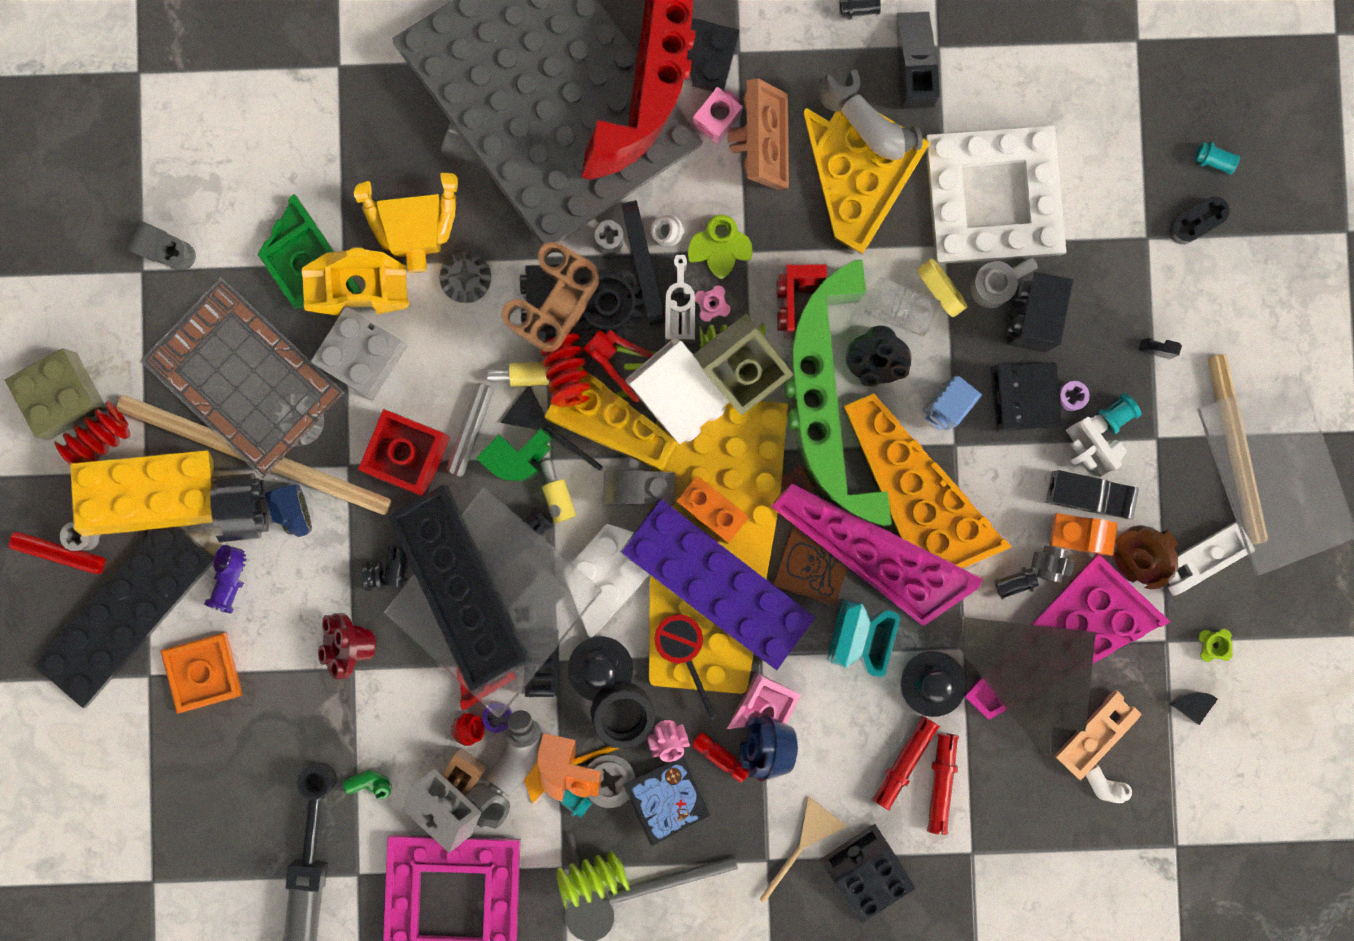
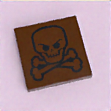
M793 524L773 585L835 606L848 567Z

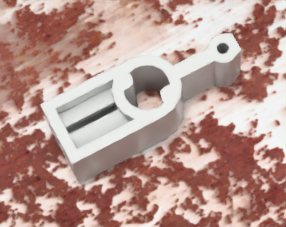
M676 255L674 269L677 272V283L670 286L666 292L665 343H669L674 337L681 340L682 343H694L695 294L691 286L684 283L687 259L685 255ZM681 292L684 298L689 299V302L685 306L679 307L675 300H671L672 296ZM679 316H682V334H678Z

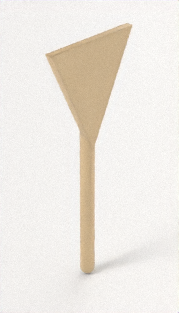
M810 797L807 798L800 843L761 895V902H765L804 848L847 827Z

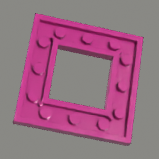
M389 835L387 840L383 941H517L521 839L469 837L448 853L431 836ZM421 871L485 873L483 937L419 935Z

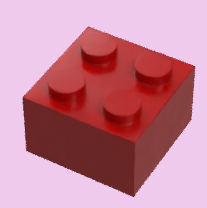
M383 409L358 470L417 495L424 496L429 491L450 437L441 431Z

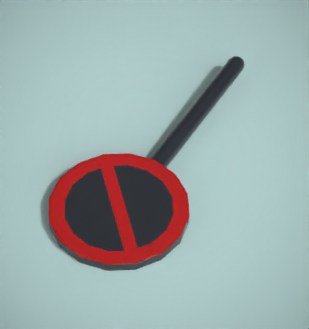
M680 614L668 616L660 622L655 631L654 641L656 649L661 657L669 662L678 664L686 662L710 719L714 720L716 714L692 662V659L698 655L702 648V630L697 622L689 616Z

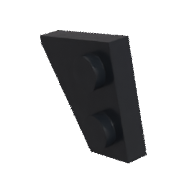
M692 18L691 29L695 30V40L692 49L688 50L687 59L692 61L690 70L692 87L711 92L718 87L724 91L740 30Z

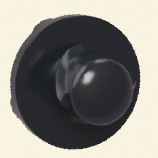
M874 326L866 334L858 336L848 345L846 351L847 367L856 377L860 378V382L865 386L874 387L881 383H890L904 379L909 375L912 360L911 351L907 344L896 337L895 332L887 326Z
M595 636L584 640L574 649L568 662V676L575 691L585 699L593 701L600 690H606L617 682L630 683L633 676V662L628 650L618 640L606 636Z
M939 651L920 652L905 665L901 674L900 687L903 698L913 710L924 716L940 717L951 713L960 705L966 693L967 682L961 665L953 657Z

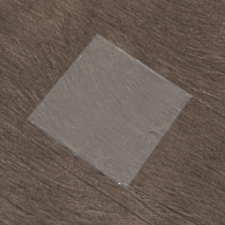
M483 488L463 512L462 517L531 659L530 662L478 691L471 692L494 715L501 717L603 590L550 545L544 535H539L490 491ZM414 574L384 613L438 662L439 667H444L469 690Z

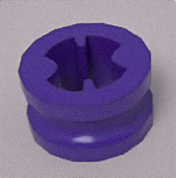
M492 703L483 712L482 721L485 728L494 733L505 731L509 727L507 720L512 714V710L505 703ZM498 709H501L505 712L502 716L507 717L506 723L500 722L495 726L491 723L493 718L489 719V713H495Z

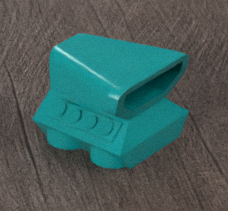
M844 599L839 609L827 660L846 669L860 659L868 674L879 678L885 676L900 616L896 612L884 610L869 617L863 603Z

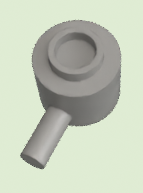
M1031 257L1013 268L1000 261L985 264L973 275L970 281V294L973 300L985 308H996L1003 305L1015 294L1018 287V279L1038 269L1037 263Z

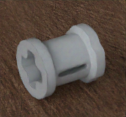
M605 220L599 223L594 232L598 249L607 255L618 253L624 245L622 227L613 220ZM605 232H612V235L615 236L613 239L614 243L607 244L606 239H604L606 236Z
M70 522L62 528L60 541L70 551H90L99 544L101 535L80 537V534L74 528V522Z

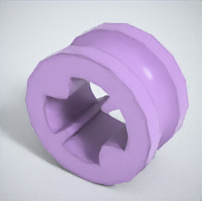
M1071 381L1062 385L1059 388L1061 408L1067 411L1083 408L1089 401L1090 395L1085 384L1079 381ZM1075 388L1079 391L1076 395L1080 394L1081 398L1080 401L1077 400L1070 404L1067 401L1070 397L1066 398L1065 394Z

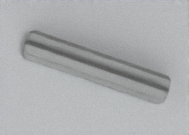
M483 383L476 385L446 468L450 474L462 477L465 473L494 393V389L489 385Z

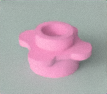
M715 286L713 290L707 292L698 291L695 294V302L699 304L701 311L699 315L701 320L709 322L712 318L729 315L731 308L726 304L724 298L725 289L722 286ZM710 301H714L716 305L714 307H711L709 303Z

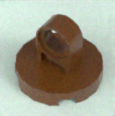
M1144 525L1132 526L1116 539L1117 551L1114 553V560L1121 573L1132 583L1137 580L1142 584H1146L1144 587L1146 589H1157L1175 577L1179 566L1178 555L1174 548L1178 545V542L1169 529L1159 532L1152 527Z

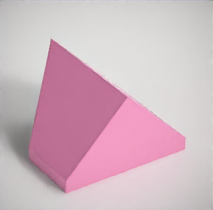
M755 671L748 689L744 693L727 729L746 727L745 724L751 717H761L763 715H769L787 724L801 694Z

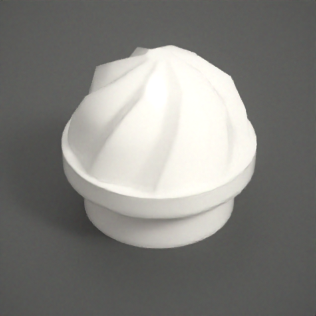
M669 214L657 218L651 227L653 239L663 247L676 245L681 241V236L685 232L681 221L676 216Z

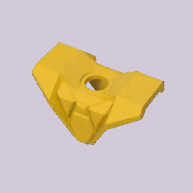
M351 248L346 251L325 253L302 268L305 311L337 316L344 307H374L377 315L406 309L409 305L406 266L383 252L364 250L363 248ZM357 276L364 280L365 290L362 293L353 294L348 291L346 282L350 277Z

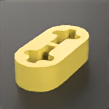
M930 258L917 268L923 282L950 316L955 317L967 308L965 299L935 260Z

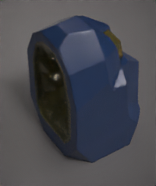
M289 485L264 493L272 522L280 524L284 532L296 537H302L312 531L310 514L300 485Z

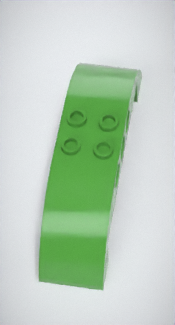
M863 259L854 260L837 270L811 296L797 321L791 339L788 363L794 375L784 382L786 398L792 399V408H790V411H787L789 431L795 430L798 453L804 469L815 488L828 502L876 526L891 525L888 491L848 495L827 307L828 305L858 303L864 296L866 286ZM800 363H810L814 367V374L807 375L803 373ZM811 394L815 396L818 401V407H808L804 402V395ZM809 426H815L820 430V441H813L809 438L807 434Z

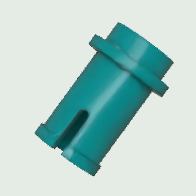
M1212 141L1200 144L1194 160L1199 162V166L1209 165L1230 175L1234 173L1240 161L1239 155L1215 147Z
M569 790L565 791L563 801H559L573 812L571 814L572 817L576 815L580 819L592 804L588 797L576 796Z

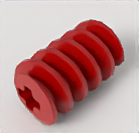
M567 334L561 346L554 351L546 352L541 350V355L545 357L543 365L547 369L545 372L546 379L550 381L548 389L552 393L550 397L551 404L557 407L575 406L590 399V397L582 395L583 392L590 389V384L580 383V380L588 377L587 371H577V368L585 365V360L574 357L583 352L582 347L572 346V344L580 340L578 334ZM556 336L547 339L544 343L553 341Z
M105 402L108 410L106 414L99 409L94 410L98 419L96 422L88 417L84 418L87 426L85 430L78 425L73 426L77 435L75 438L65 432L63 434L66 442L64 446L54 441L57 451L68 464L98 461L99 454L107 455L109 453V446L117 447L120 444L119 437L122 439L130 437L127 420L111 402Z

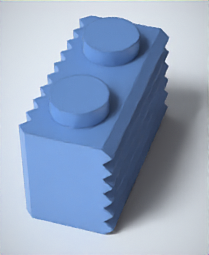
M955 376L943 383V386L939 388V391L935 393V396L923 408L924 414L927 415L925 421L938 431L942 428L946 431L958 426L982 395L961 377Z

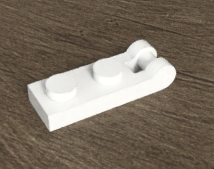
M1238 522L1231 523L1178 554V568L1184 565L1189 575L1181 578L1179 573L1176 572L1175 577L1169 581L1170 585L1168 586L1172 596L1188 590L1254 551Z

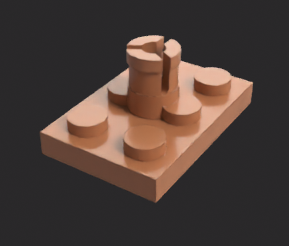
M759 78L747 80V92L744 95V104L747 109V124L745 127H732L729 129L728 143L734 141L737 143L730 145L729 148L734 154L747 151L744 166L748 179L777 191L789 189L788 94Z

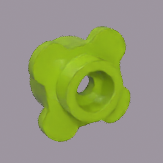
M1220 629L1218 632H1210L1209 630L1200 632L1198 638L1202 642L1200 657L1203 661L1211 662L1213 659L1229 661L1232 658L1233 645L1230 631ZM1215 642L1218 643V648L1216 649L1213 647Z

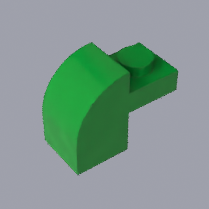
M540 429L518 452L498 434L476 458L495 476L506 481L522 482L531 479L539 473L530 463L534 459L539 462L551 450L548 444L552 439Z

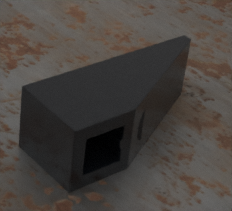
M929 11L897 13L901 109L933 108L940 97L938 62Z

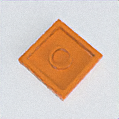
M227 632L160 651L177 714L243 695Z

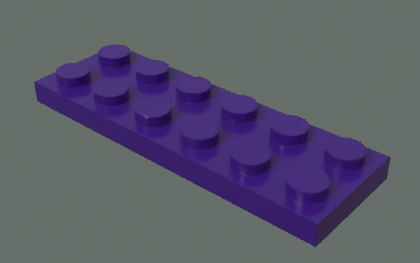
M662 499L656 502L620 551L621 554L775 670H778L815 619L812 614Z

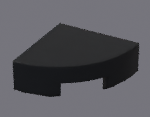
M1145 338L1141 340L1138 351L1172 359L1180 355L1182 344L1171 340L1161 343L1154 341L1153 338Z
M1190 692L1176 697L1169 705L1195 724L1200 725L1218 698L1204 692Z

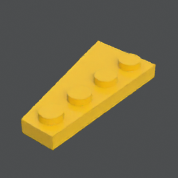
M582 367L577 368V371H586ZM588 372V377L580 380V383L590 384V389L582 393V395L590 397L588 401L570 407L550 405L545 415L547 421L663 472L676 445L675 439L643 414H640L628 402L616 395Z

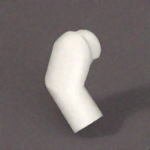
M1095 765L1086 774L1093 791L1100 800L1123 803L1131 798V787L1127 783L1106 780L1099 765Z

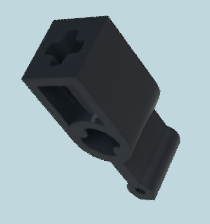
M1056 470L1051 473L1046 503L1133 520L1139 488L1113 483L1100 478Z

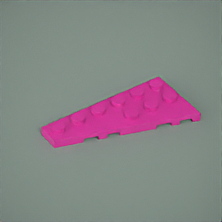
M791 484L784 490L771 506L922 626H925L977 590L983 580L794 484Z

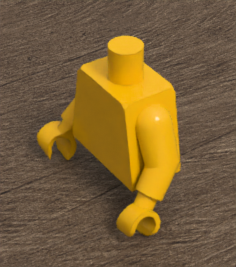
M453 173L440 174L444 188L441 197L439 194L382 200L376 203L371 198L372 189L370 181L357 184L354 190L356 201L358 203L362 202L363 206L361 208L379 245L385 250H390L395 257L406 256L408 273L426 272V254L440 252L441 244L446 243L449 239L456 209V195H454V192H457L458 178Z

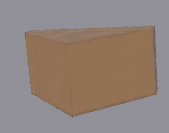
M461 748L452 757L442 776L466 796L474 788L488 766Z

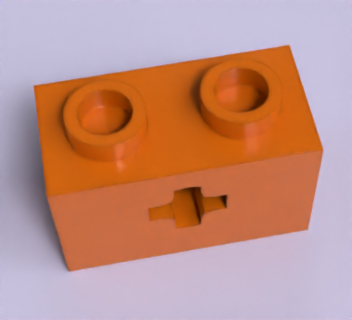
M699 476L695 477L676 501L678 505L726 543L733 539L749 518L747 514Z

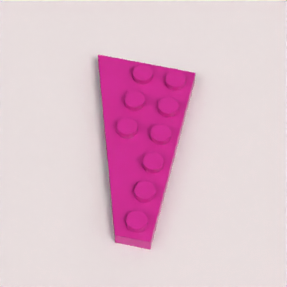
M1095 554L966 691L964 697L984 717L991 719L1023 702L1029 696L1051 687L1055 682L1077 673L1114 653L1115 650L1132 641L1134 642L1152 630L1170 623V621L1102 556Z

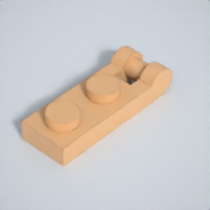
M1117 690L1106 697L1103 704L1054 755L1079 780L1097 764L1141 716V713L1134 706L1130 707L1123 701L1124 696ZM1114 711L1121 716L1117 723L1109 717Z

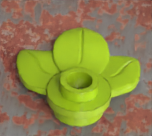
M723 214L716 215L708 221L706 229L695 234L690 241L688 249L689 262L695 263L707 260V265L711 272L718 279L722 280L731 273L736 259L740 261L751 260L752 244L748 236L738 231L736 222L731 217ZM719 226L725 227L728 231L723 237L715 233L716 228Z

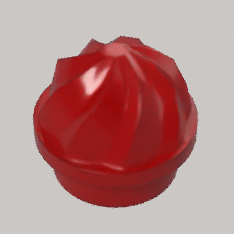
M463 713L460 717L454 719V723L451 725V736L463 746H472L474 743L480 742L485 730L482 719L472 713Z

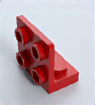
M827 264L786 265L783 274H779V279L776 282L777 299H783V307H779V311H777V330L783 331V339H790L794 333V288H796L797 293H814L816 288H819L827 278Z

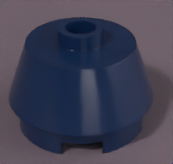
M769 715L751 717L745 724L750 729L747 742L741 741L740 743L742 768L749 769L748 777L757 778L762 782L789 774L795 766L798 754V741L794 728Z

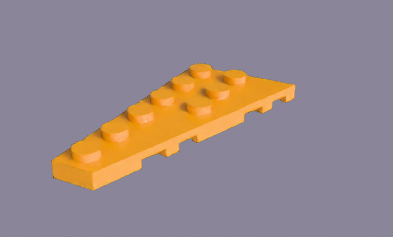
M874 393L843 407L879 492L888 491L891 519L900 538L962 569L1012 547L992 527L987 518L982 516L973 506L969 498L942 468L923 450V447L902 427L898 419Z

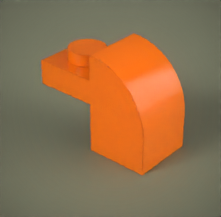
M1054 513L1049 546L1103 556H1113L1118 523L1096 518Z
M543 733L537 754L538 779L543 790L550 797L561 802L566 790L579 797H589L590 795L598 797L601 787V771L573 765L576 740Z

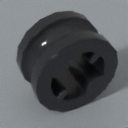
M376 561L374 565H370L369 562L363 563L362 577L365 591H371L373 587H376L378 590L384 589V579L381 578V575H384L381 561Z

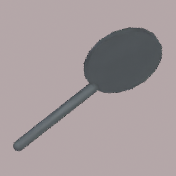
M568 832L567 838L573 863L581 871L574 835L572 832ZM592 892V902L588 903L583 895H580L579 906L575 907L570 902L566 911V924L570 932L576 938L583 941H597L605 937L614 923V909L610 901L606 897L601 899L596 892Z

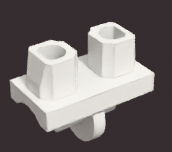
M1099 414L1092 418L1088 416L1066 429V432L1073 440L1071 446L1077 453L1070 461L1073 465L1083 461L1088 470L1093 469L1098 477L1110 471H1115L1123 464L1120 460L1127 453V450L1120 441L1113 440L1107 443L1101 435L1108 429V424L1102 415Z

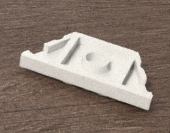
M611 523L603 527L564 571L587 634L591 638L604 627L650 576L620 553L634 531Z

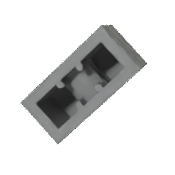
M436 769L412 784L402 808L448 853L472 835L482 813Z

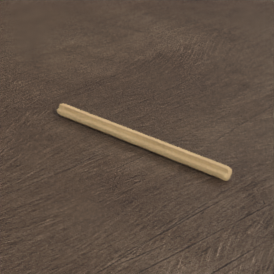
M122 395L118 400L116 409L121 413L251 463L216 430L126 395ZM259 448L265 455L267 454L262 448ZM282 457L270 470L382 515H386L391 506L390 498L285 457Z

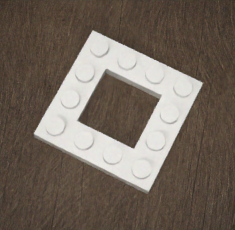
M1055 126L926 136L925 140L930 142L926 154L935 261L938 264L1056 256L1066 253ZM1023 163L1028 223L967 228L962 167Z

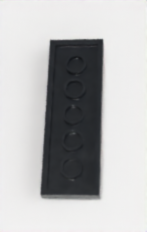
M441 485L389 515L388 518L469 691L476 692L530 662L531 659L448 486Z
M179 526L153 529L34 666L80 707H88L211 567L214 556Z

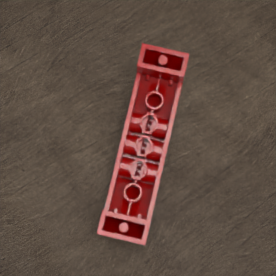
M645 0L628 127L597 120L585 147L581 178L595 179L623 170L645 154L661 133L678 100L683 81L688 79L692 61L687 59L688 50L692 49L695 40V30L691 29L693 0Z

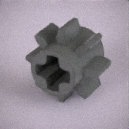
M1045 545L1043 553L1034 552L1031 567L1038 569V578L1061 583L1063 576L1071 577L1075 562L1067 559L1069 551Z

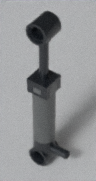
M325 763L313 764L303 770L297 779V789L303 797L308 799L302 860L295 859L288 865L285 889H289L283 941H317L322 888L326 886L328 862L315 861L321 800L325 799V795L332 791L337 781L334 769ZM312 773L322 776L324 780L322 789H316L311 785L310 777Z

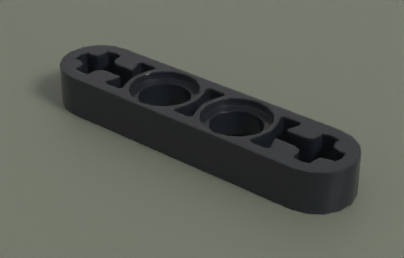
M637 200L621 203L649 325L665 322Z

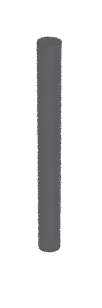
M735 856L629 885L630 890L627 891L624 887L618 888L617 894L608 891L610 902L615 904L737 870V862Z

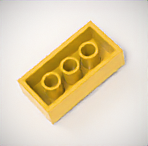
M208 450L70 464L74 528L81 536L213 523L210 490L216 488L215 484L211 483L212 477H215L214 464Z

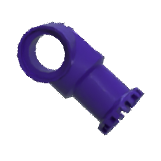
M223 545L217 550L213 560V567L216 571L214 577L216 584L210 599H206L204 605L215 608V610L220 608L221 612L233 613L234 608L232 604L238 588H242L244 582L238 580L243 567H245V564H243V561H246L244 550L229 545Z

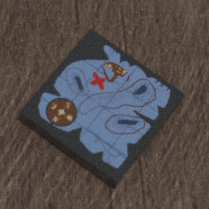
M683 756L678 760L666 762L623 784L650 845L654 846L710 816Z

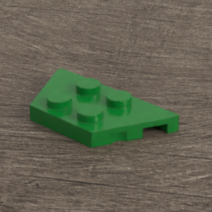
M293 194L288 200L289 205L281 219H277L274 224L270 238L264 242L257 255L293 308L297 310L304 309L302 268L325 253L335 251L298 196ZM350 277L346 282L348 291L353 294L362 293L353 277Z

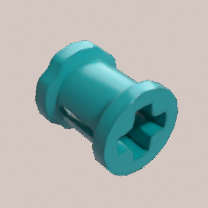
M1123 393L1120 395L1119 400L1106 410L1102 408L1097 411V415H1102L1108 424L1107 430L1111 434L1116 435L1122 425L1132 418H1139L1142 412L1133 398L1127 393Z

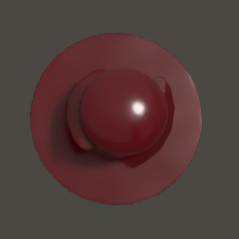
M333 613L323 617L322 629L324 636L323 645H320L318 649L319 662L321 665L327 666L332 678L337 680L347 679L352 674L358 660H370L375 655L377 645L375 635L370 629L353 625L345 613Z

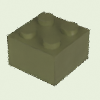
M747 313L694 354L705 374L740 415H743L794 375L782 356Z
M64 348L5 379L10 392L36 438L51 440L70 430L73 426L84 422L85 417L92 418L95 416L94 410L99 409L103 412L107 409L78 354Z

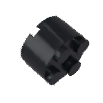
M254 473L212 477L211 483L217 484V489L210 490L211 514L214 528L221 527L222 535L216 536L219 543L259 539L262 536V532L269 531L267 512L261 511L260 500L265 499L264 480L256 478Z

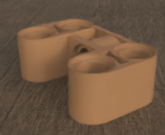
M558 242L544 244L538 253V261L543 272L557 281L556 286L541 310L520 299L509 301L502 310V319L508 329L546 352L554 351L561 346L571 328L581 317L587 302L599 283L595 266L587 259ZM560 253L563 256V262L559 266L549 267L546 265L545 260L549 254ZM580 270H587L592 273V279L586 285H579L574 282V276ZM517 309L527 311V319L520 325H514L510 322L511 313ZM550 326L556 329V337L553 341L544 343L539 340L538 335L542 328Z

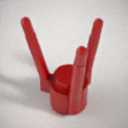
M599 329L585 344L583 350L600 363L634 402H638V395L608 362L617 350L613 344L617 343L648 359L654 354L619 337L611 329L606 335Z

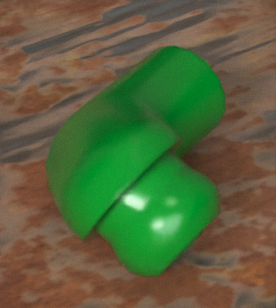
M372 769L342 781L347 795L367 789L375 794L377 799L383 800L389 797L392 790V783L389 778Z

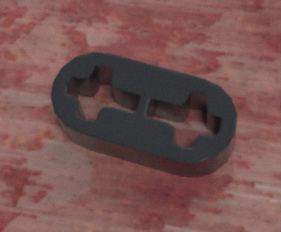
M1213 196L1179 215L1169 226L1171 239L1178 244H1188L1221 225L1228 219L1230 214L1228 203L1220 197ZM1210 208H1218L1219 213L1216 214V217L1213 216L1204 220L1201 216L1208 212ZM1194 220L1197 226L1192 228L1189 234H1181L1179 229L1182 227V224L1186 225Z

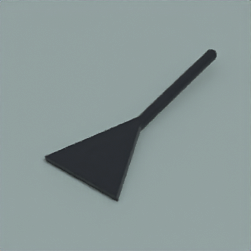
M531 386L525 389L500 422L547 431L599 471L603 469L600 463L549 425Z

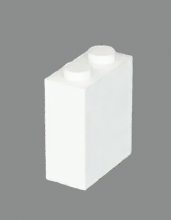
M675 337L625 379L640 400L679 444L683 441L687 443L693 440L701 432L700 427L708 420L714 421L719 418L726 410L724 406L729 403L728 399L702 370L691 352L681 340Z

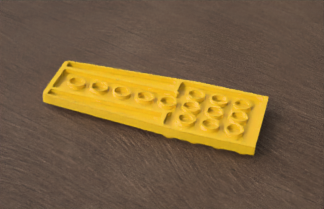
M759 401L743 415H740L729 402L724 406L726 408L725 412L716 420L705 422L700 427L701 432L693 440L687 443L683 441L681 444L676 442L663 472H675L674 505L670 506L763 578L767 579L778 514L771 506L781 493L788 403ZM657 420L656 425L670 435ZM652 468V472H661L655 468ZM696 476H699L749 516L748 520L729 543H726L676 503ZM650 576V683L653 686L697 690L686 662L678 664L667 661L661 657L655 646V631L660 622L668 616L680 614L695 620L702 630V648L698 655L692 659V662L705 691L745 693L748 689L754 654Z

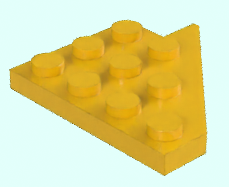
M806 108L803 116L834 239L863 255L930 142L923 139V145L920 150H913L911 148L909 152L904 153L902 159L889 160L880 157L871 150L841 111H836L832 119L828 121ZM882 115V116H883L886 120H888L889 122H891V123H896V122L890 120L889 118L885 117L884 115Z

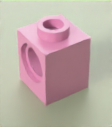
M717 87L694 115L693 126L718 145L742 115L743 106L740 105L741 100L729 90L724 92ZM715 108H723L728 112V116L725 119L718 120L711 115V111Z

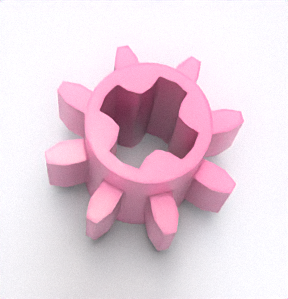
M664 720L657 723L653 727V734L647 737L653 757L660 755L661 760L665 762L678 760L684 754L683 747L690 746L684 725L677 726L672 720Z

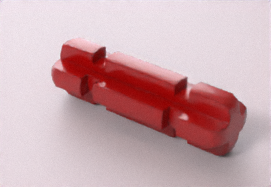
M699 733L692 742V747L701 754L704 752L707 759L727 773L729 771L732 778L742 783L748 777L749 769L742 768L741 761L737 762V758L717 742L712 743V739L705 733Z

